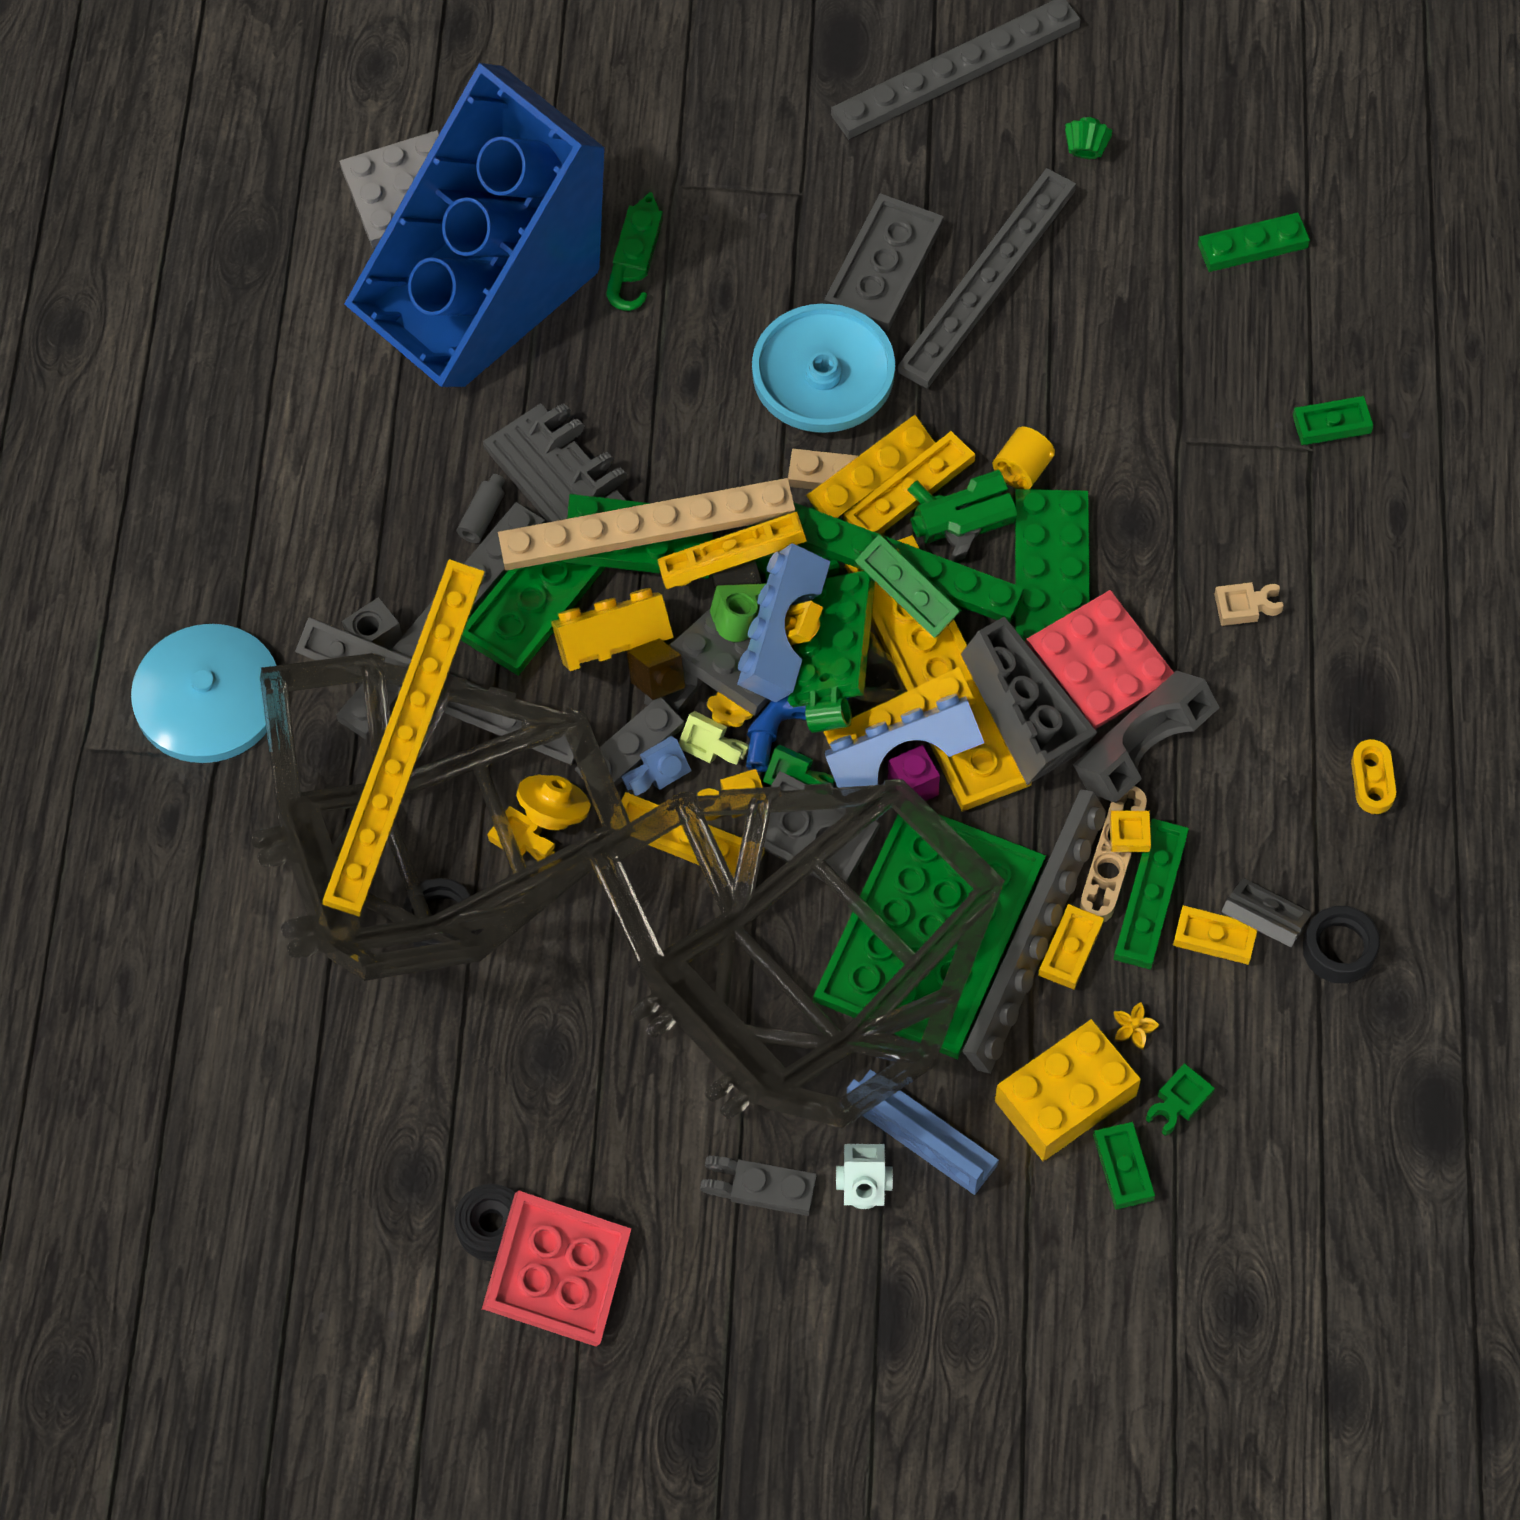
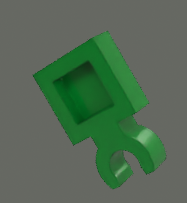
M1184 1063L1159 1090L1158 1097L1164 1103L1152 1105L1147 1112L1146 1121L1150 1123L1157 1115L1165 1116L1168 1123L1163 1127L1162 1134L1167 1136L1175 1129L1177 1116L1180 1114L1189 1121L1212 1096L1215 1088Z

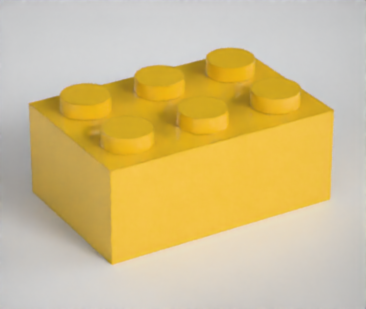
M1090 1019L999 1083L996 1089L995 1102L1044 1162L1137 1096L1141 1079L1093 1020Z

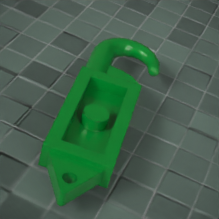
M649 192L635 206L629 205L613 259V268L608 281L606 296L610 304L619 310L631 311L637 309L644 304L647 298V293L642 292L637 299L626 301L620 297V290L623 282L639 281L645 278L649 272L663 222V211L658 210L652 192Z

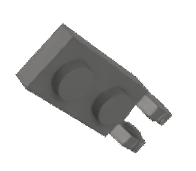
M707 1156L706 1168L714 1172L735 1175L733 1185L725 1181L704 1179L701 1181L700 1190L703 1193L728 1198L734 1203L809 1216L817 1179L816 1173L739 1159L736 1162L727 1157Z

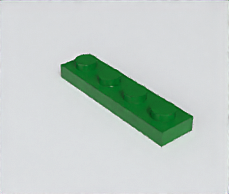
M1152 818L1150 823V852H1142L1113 960L1151 970L1189 828Z

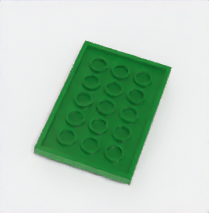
M904 801L813 996L814 1002L958 1060L1040 875L1046 855Z

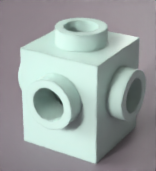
M844 1144V1166H836V1190H844V1205H853L859 1209L884 1206L885 1191H892L893 1167L885 1166V1144Z

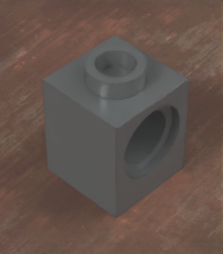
M379 597L342 620L344 631L388 649L393 648L402 637L399 622ZM368 630H376L372 635H362Z

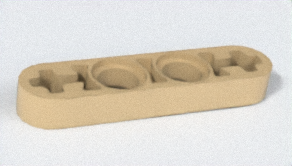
M1136 786L1130 789L1116 803L1111 801L1081 897L1080 909L1104 918V922L1108 921L1114 913L1132 852H1111V841L1108 838L1110 833L1111 811H1123L1127 798L1134 800V806H1132L1131 811H1145L1147 802L1145 793ZM1106 862L1112 863L1118 868L1119 874L1111 879L1104 878L1098 873V866ZM1101 888L1106 890L1103 899L1104 906H1101L1100 910L1097 911L1092 909V902L1096 900L1098 889Z

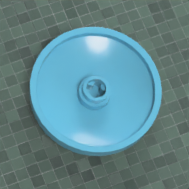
M811 304L784 313L763 331L753 352L752 377L759 399L767 410L782 422L810 432H837L863 423L884 405L894 383L895 357L892 345L885 332L865 314L842 305Z
M202 624L187 627L170 634L158 642L146 654L133 679L131 700L140 729L157 749L179 760L210 763L237 756L263 738L278 715L282 700V683L274 658L257 638L232 626Z

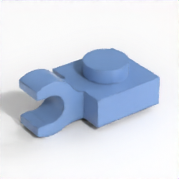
M670 736L641 753L640 757L644 764L625 773L622 779L627 790L632 789L634 795L637 796L648 790L652 783L658 789H662L692 770L677 739Z

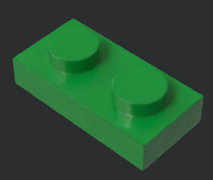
M1364 396L1296 407L1292 415L1301 446L1371 434L1373 429V423Z
M1133 1122L1095 1130L1093 1137L1115 1210L1154 1201L1155 1193Z

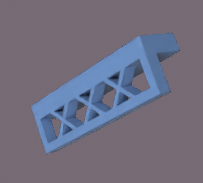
M871 1069L860 1083L854 1079L847 1087L848 1106L975 1195L997 1167L999 1160Z

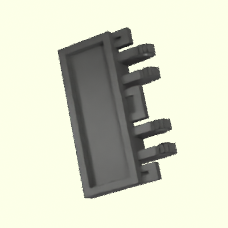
M540 403L483 441L484 449L547 522L567 519L570 494L603 498L623 484L628 475L620 467L595 482L593 479L607 471L615 460L608 452L590 460L575 441L560 449L581 435L585 427L577 418L553 433L551 432L570 417L572 410L565 404H561L548 412ZM618 490L606 497L609 499L625 500Z

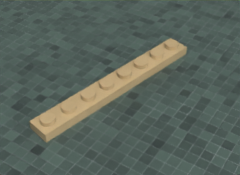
M788 478L500 531L498 536L505 571L764 523L795 512Z

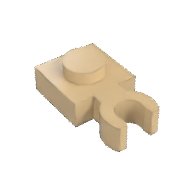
M1252 582L1216 587L1214 595L1221 626L1258 622L1259 612L1270 616L1282 613L1283 602L1272 603L1267 599L1278 596L1279 585L1269 584L1264 586L1261 591L1254 592Z

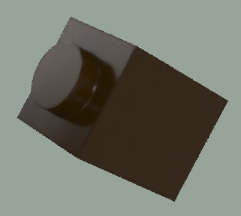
M656 639L627 650L631 683L652 700L686 688L681 655L661 639Z

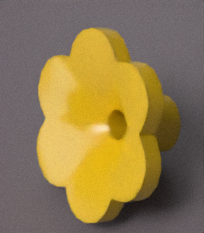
M717 692L716 696H711L707 701V707L712 711V719L727 727H740L743 725L744 720L751 719L753 714Z

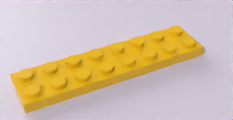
M913 535L897 540L919 549ZM845 564L848 574L864 571ZM875 581L871 622L904 691L907 692L948 671L960 667L975 698L976 703L970 707L984 744L948 757L939 747L929 743L961 811H966L1031 786L1032 783L1026 784L961 656L967 645L955 620L938 637L934 638Z

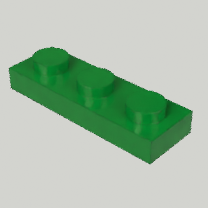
M1297 212L1199 236L1198 247L1208 272L1307 249L1310 239Z
M879 534L855 560L873 580L934 638L938 637L962 611L883 534Z

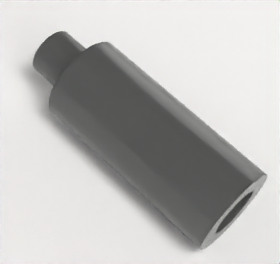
M492 474L489 481L481 482L456 530L458 535L464 540L471 543H479L505 495L502 489L505 479L502 476Z

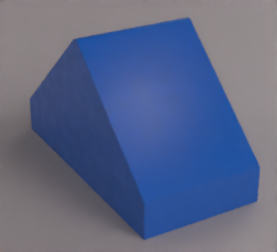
M479 63L344 305L439 386L465 387L598 273L600 268L605 147L504 66Z

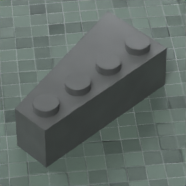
M1005 617L979 630L961 653L1027 785L1077 756L1097 734V731Z

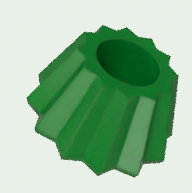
M1083 117L1080 121L1073 120L1072 123L1065 124L1070 154L1086 159H1097V157L1102 156L1112 137L1113 130L1111 128H1108L1106 124H1100L1098 119Z

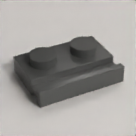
M1242 878L1231 893L1230 898H1227L1221 911L1289 947L1293 946L1312 915V912L1245 878Z

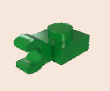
M778 745L774 749L763 782L772 785L777 774L781 771L826 795L827 792H831L835 779L827 773L811 771L813 759Z

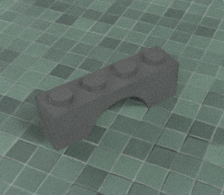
M1175 671L1079 758L1073 766L1087 791H1093L1096 796L1116 803L1142 779L1138 772V765L1143 755L1153 745L1171 735L1195 731L1220 707L1205 679Z

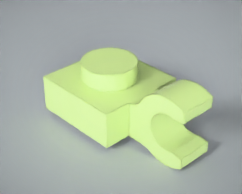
M696 711L689 714L679 740V745L683 751L708 763L714 761L718 755L724 760L737 765L740 759H745L749 749V745L740 740L724 737L727 726L717 723Z

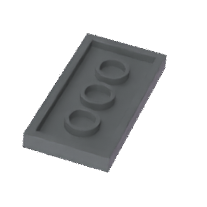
M880 193L824 299V304L842 305L857 310L871 318L881 329L889 332L943 226L944 216Z

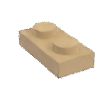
M792 449L788 473L789 486L815 489L858 456Z

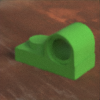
M766 584L719 585L716 587L710 614L720 636L731 642H741L749 638V627L757 617L760 605L757 603L758 596Z

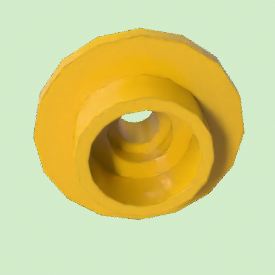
M555 775L526 777L519 783L516 794L519 804L525 809L527 817L534 824L549 830L566 829L569 825L582 822L587 818L591 805L587 795L579 787L572 784L569 780Z

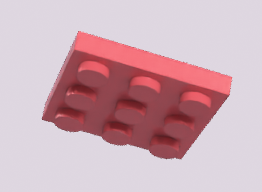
M1111 590L1025 640V643L1095 730L1145 700L1174 673Z
M522 1191L516 1192L482 1309L592 1346H598L602 1340L631 1228Z

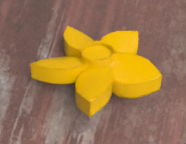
M1141 1002L1133 1007L1131 1016L1123 1011L1113 1012L1116 1021L1122 1025L1117 1031L1115 1042L1125 1041L1131 1037L1133 1043L1143 1050L1146 1042V1033L1156 1030L1159 1024L1151 1018H1144V1008Z

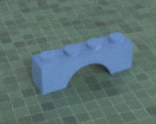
M793 543L772 555L767 566V572L770 573L769 578L757 600V603L760 605L759 612L748 630V637L751 638L749 646L741 656L738 664V670L741 673L737 685L774 702H778L793 693L802 659L793 650L785 632L786 613L790 605L811 601L822 593L831 561Z
M952 694L936 701V708L923 712L922 708H916L900 716L902 721L890 726L887 725L886 721L866 728L865 732L867 735L852 740L851 735L832 741L830 743L831 749L825 751V757L842 799L878 785V771L883 758L892 748L903 742L912 740L926 741L939 747L948 757L984 744L967 697L959 698L957 694Z

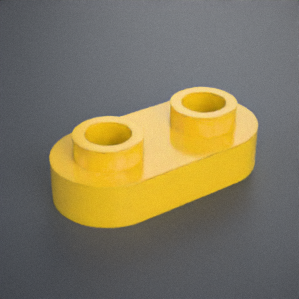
M1369 739L1362 741L1356 746L1351 759L1356 800L1364 811L1371 814H1382L1392 807L1396 797L1391 752L1384 743L1378 740ZM1368 759L1373 760L1376 766H1368L1364 761ZM1369 794H1377L1380 796L1381 800H1372L1369 797Z

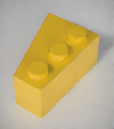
M646 588L630 593L631 599L616 603L615 598H610L594 603L595 609L581 613L580 608H574L558 613L559 619L551 621L563 665L569 671L580 668V663L595 659L603 661L612 658L611 655L630 650L656 639L665 641L674 638L662 594L659 592L652 593L651 588Z

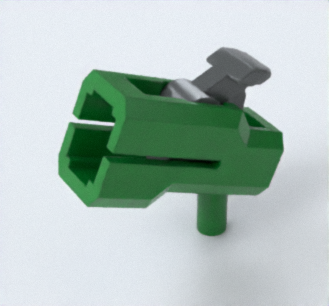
M1000 470L972 478L967 489L945 497L942 495L934 497L918 480L915 481L907 491L921 504L917 506L914 516L911 517L912 528L917 538L922 537L926 544L946 538L950 545L954 547L950 560L957 562L965 559L973 539L978 535L1014 523L1017 517L1016 507L1010 493L1002 495V492L1007 491L1008 487Z

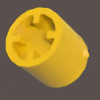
M1018 427L992 462L993 469L995 471L1000 470L1008 485L1016 489H1030L1055 456V449L1051 442L1038 431L1029 427Z

